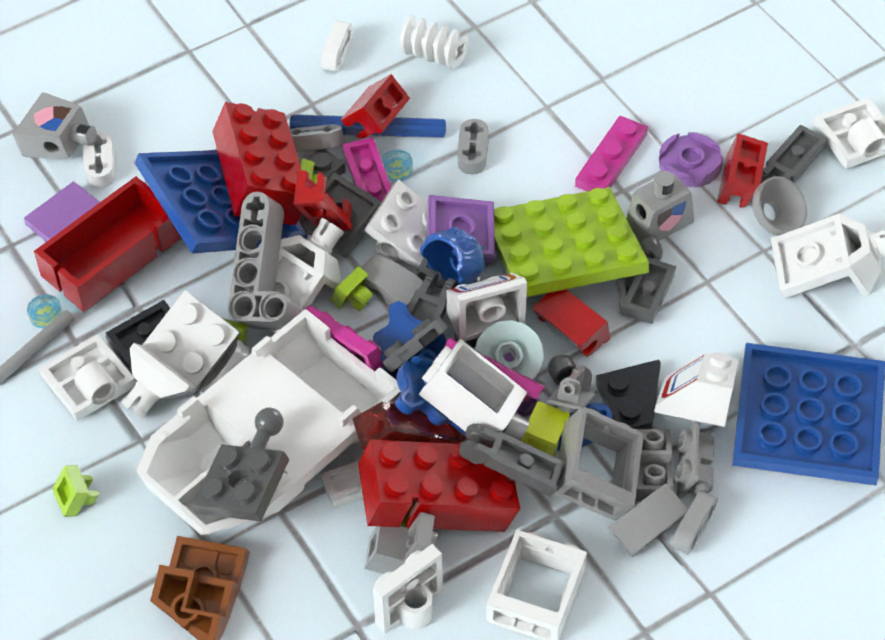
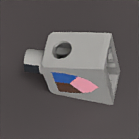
M42 92L13 132V136L22 156L67 159L72 156L80 143L92 145L96 140L97 131L94 126L89 125L81 106Z
M660 171L656 173L654 181L640 187L633 193L626 219L638 242L651 236H656L660 241L694 223L692 194L674 173Z

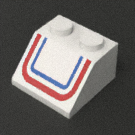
M510 273L502 276H493L487 280L468 285L462 284L453 289L446 290L447 313L458 340L468 341L479 338L486 328L499 321L514 320L525 324L527 293L525 278Z
M704 353L664 377L654 412L725 427L739 360L732 359L731 356L725 353Z

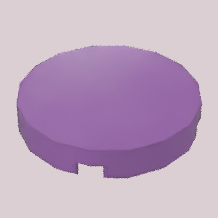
M688 132V135L680 136L679 133L672 135L663 143L659 151V168L661 171L674 173L686 187H701L710 184L719 176L723 165V155L720 152L721 148L718 143L710 137L697 132Z

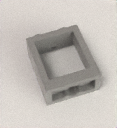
M581 407L564 422L559 459L563 461L564 465L553 494L616 521L635 506L644 433L631 428L625 423L606 417L594 409ZM583 438L617 452L612 484L578 469Z

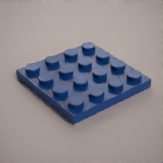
M217 150L138 153L134 164L191 253L236 250L240 217L234 216ZM299 221L296 226L283 224L281 239L298 235L307 239L308 234ZM262 239L258 241V243L256 244V248L259 247Z
M746 343L732 466L876 486L879 479L885 361Z

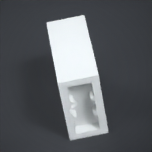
M460 339L452 350L445 346L436 357L431 367L422 377L427 383L419 393L422 398L465 432L467 427L473 423H478V425L496 432H502L509 424L526 396L527 391Z
M516 530L486 603V622L540 640H559L586 571L587 552L580 550L577 546L570 543L561 544L545 539L542 535L535 532L526 533ZM521 558L571 574L556 612L507 596Z

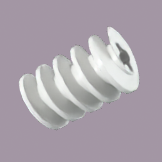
M408 16L400 36L401 48L405 54H413L417 58L424 57L425 60L429 62L435 61L441 66L446 64L450 69H456L462 63L468 48V34H465L460 40V31L458 29H454L450 36H448V26H442L438 33L436 22H432L428 29H426V19L421 18L417 25H415V16Z

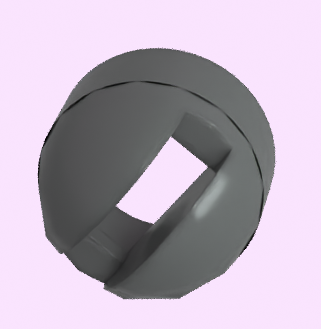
M656 236L645 238L639 242L646 257L657 258L659 261L662 259V245Z
M561 354L550 360L548 372L554 383L560 385L561 381L569 377L577 366L569 356Z

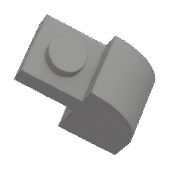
M420 512L409 528L402 526L376 527L369 537L365 569L382 574L389 571L393 572L405 564L406 559L417 550L423 551L431 544L435 546L437 541V531H433L435 516Z

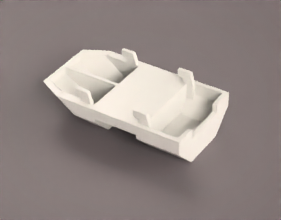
M305 309L271 338L266 336L252 348V353L199 397L193 396L177 409L178 414L151 435L136 472L151 492L201 535L251 522L252 520L198 514L192 505L221 444L250 447L257 432L254 423L255 417L261 409L267 407L275 408L280 411L284 419L282 430L277 435L270 437L265 449L284 451L290 459L266 510L265 517L279 512L304 490V485L349 445L357 444L396 410L395 401L401 395V391L395 378L382 368H378L374 372L332 339L330 328ZM248 477L240 479L234 487L246 482Z

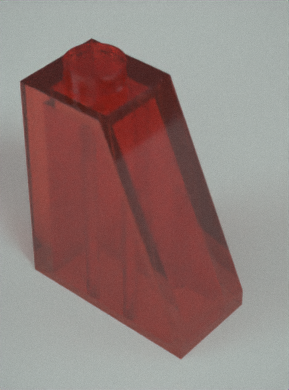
M381 401L352 419L363 450L366 449L370 439L461 444L464 441L462 434L452 425H434L429 421L426 414L420 410L410 415L404 414L398 410L395 403Z

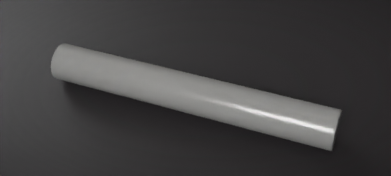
M65 310L0 366V384L75 320L74 316L68 310Z

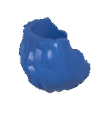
M457 227L440 231L438 234L428 235L424 244L420 247V254L427 259L428 267L441 273L443 280L450 278L457 280V286L473 283L485 268L484 247L479 244L474 236L469 235L462 229L459 230Z

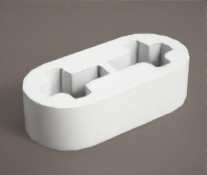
M339 20L334 22L322 51V69L335 72L340 70L351 43L352 23Z
M97 132L96 140L92 145L83 144L84 170L87 182L93 187L102 188L111 184L115 178L114 149L111 137L107 133ZM96 146H101V153L95 152ZM97 166H103L102 173H97Z

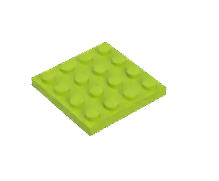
M610 187L605 189L595 188L591 191L576 194H563L555 198L540 201L532 200L524 204L509 207L502 206L494 209L495 248L506 273H514L525 278L527 282L526 297L649 273V261Z

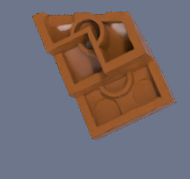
M177 536L170 565H159L150 601L197 640H220L239 593L250 551L247 548Z

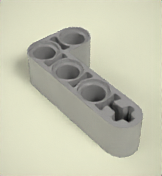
M258 191L249 194L244 199L241 208L228 312L233 319L249 325L248 327L280 330L302 311L297 302L280 292L274 291L284 210L279 203ZM262 239L261 244L256 248V244ZM257 272L256 278L251 282L252 276ZM253 305L252 311L247 315L248 308ZM284 305L283 312L277 316L278 310Z

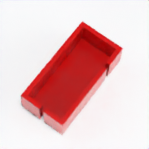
M225 102L212 133L234 216L240 217L244 199L249 194L258 191L282 206L284 210L283 224L296 226L302 213L293 205L297 173L302 171L285 113L275 109L267 110L261 108L254 111L247 104Z
M135 176L34 250L40 276L59 292L63 290L64 296L84 313L157 257L156 250H160L163 253L182 237L150 187Z
M370 439L358 462L367 526L400 527L413 504L412 501H416L405 520L406 528H409L420 512L435 516L433 529L506 532L521 508L515 481L484 466V463L474 464L468 459L465 460L460 455V452H458L461 444Z

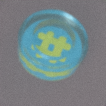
M391 150L381 158L388 179L391 181L405 180L413 172V159L406 151Z
M47 294L33 298L27 306V313L31 324L42 329L63 312L60 301L55 296Z

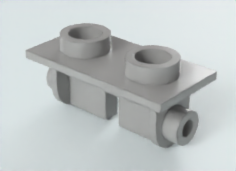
M584 365L575 367L571 375L561 381L559 389L548 399V403L558 405L557 408L559 410L569 413H575L581 407H586L598 393V391L590 389L592 382L591 370Z
M695 421L686 431L680 433L676 443V449L679 451V464L675 471V480L678 482L677 497H681L688 490L694 491V494L697 495L700 490L709 493L713 489V467L701 464V462L707 464L713 462L714 437L709 430H700V422Z

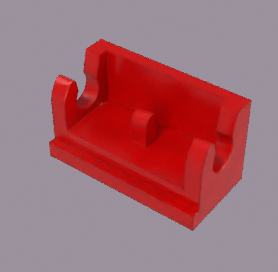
M390 74L370 85L341 118V121L345 126H351L355 122L362 124L364 130L357 134L358 138H366L376 132L380 134L405 106L410 97L393 75Z
M737 133L726 155L717 203L726 205L730 201L731 196L737 195L741 197L740 208L746 207L749 204L756 188L761 183L768 147L767 142Z
M306 170L298 171L293 205L316 227L319 225L321 218H324L342 231L352 230L353 224L350 222L351 203L344 198L342 209L335 203L334 198L325 192L326 178L321 172L318 173L317 184H315L309 178V173Z
M567 289L547 293L532 307L539 320L550 323L575 343L577 348L586 357L592 355L603 343H607L610 340L608 321Z

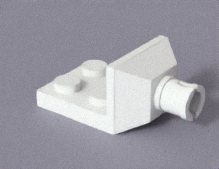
M840 213L771 238L780 292L785 298L847 276L851 278L862 296L870 294L882 270L880 259L885 256V230L870 234L864 224Z
M321 218L319 225L308 240L298 235L281 239L274 291L280 292L297 302L301 311L312 304L324 284L335 290L342 282L338 260L330 254L339 238L343 236L344 231L324 218ZM257 272L252 276L251 282L256 278ZM253 305L248 308L247 315L252 311ZM284 305L278 310L277 316L283 312Z
M184 290L144 344L133 343L130 347L132 375L138 381L128 396L122 400V403L128 409L132 408L133 413L144 419L147 412L159 398L169 399L196 393L241 332L188 291Z

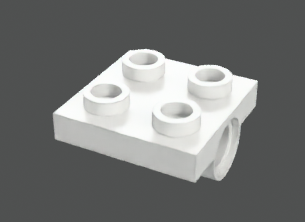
M870 97L814 117V128L820 135L828 139L827 145L845 169L885 155V116Z
M397 180L392 185L364 229L366 233L378 241L375 248L379 255L394 262L403 260L415 270L418 269L424 258L420 254V247L427 238V201L400 180Z
M99 334L39 368L42 378L76 421L96 411L136 385L133 375Z
M433 544L423 551L417 550L406 559L405 564L393 572L384 573L373 586L375 623L384 633L400 622L411 629H422L432 621L433 598L443 591L442 553ZM413 603H420L423 605L420 608L409 607V605Z

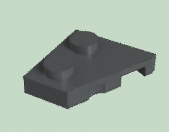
M647 257L649 273L616 279L620 313L653 324L675 276L676 266Z
M440 316L432 323L428 318L411 330L415 336L407 343L403 344L399 340L383 352L387 358L382 364L391 374L403 365L405 361L412 358L421 349L444 333L448 326Z

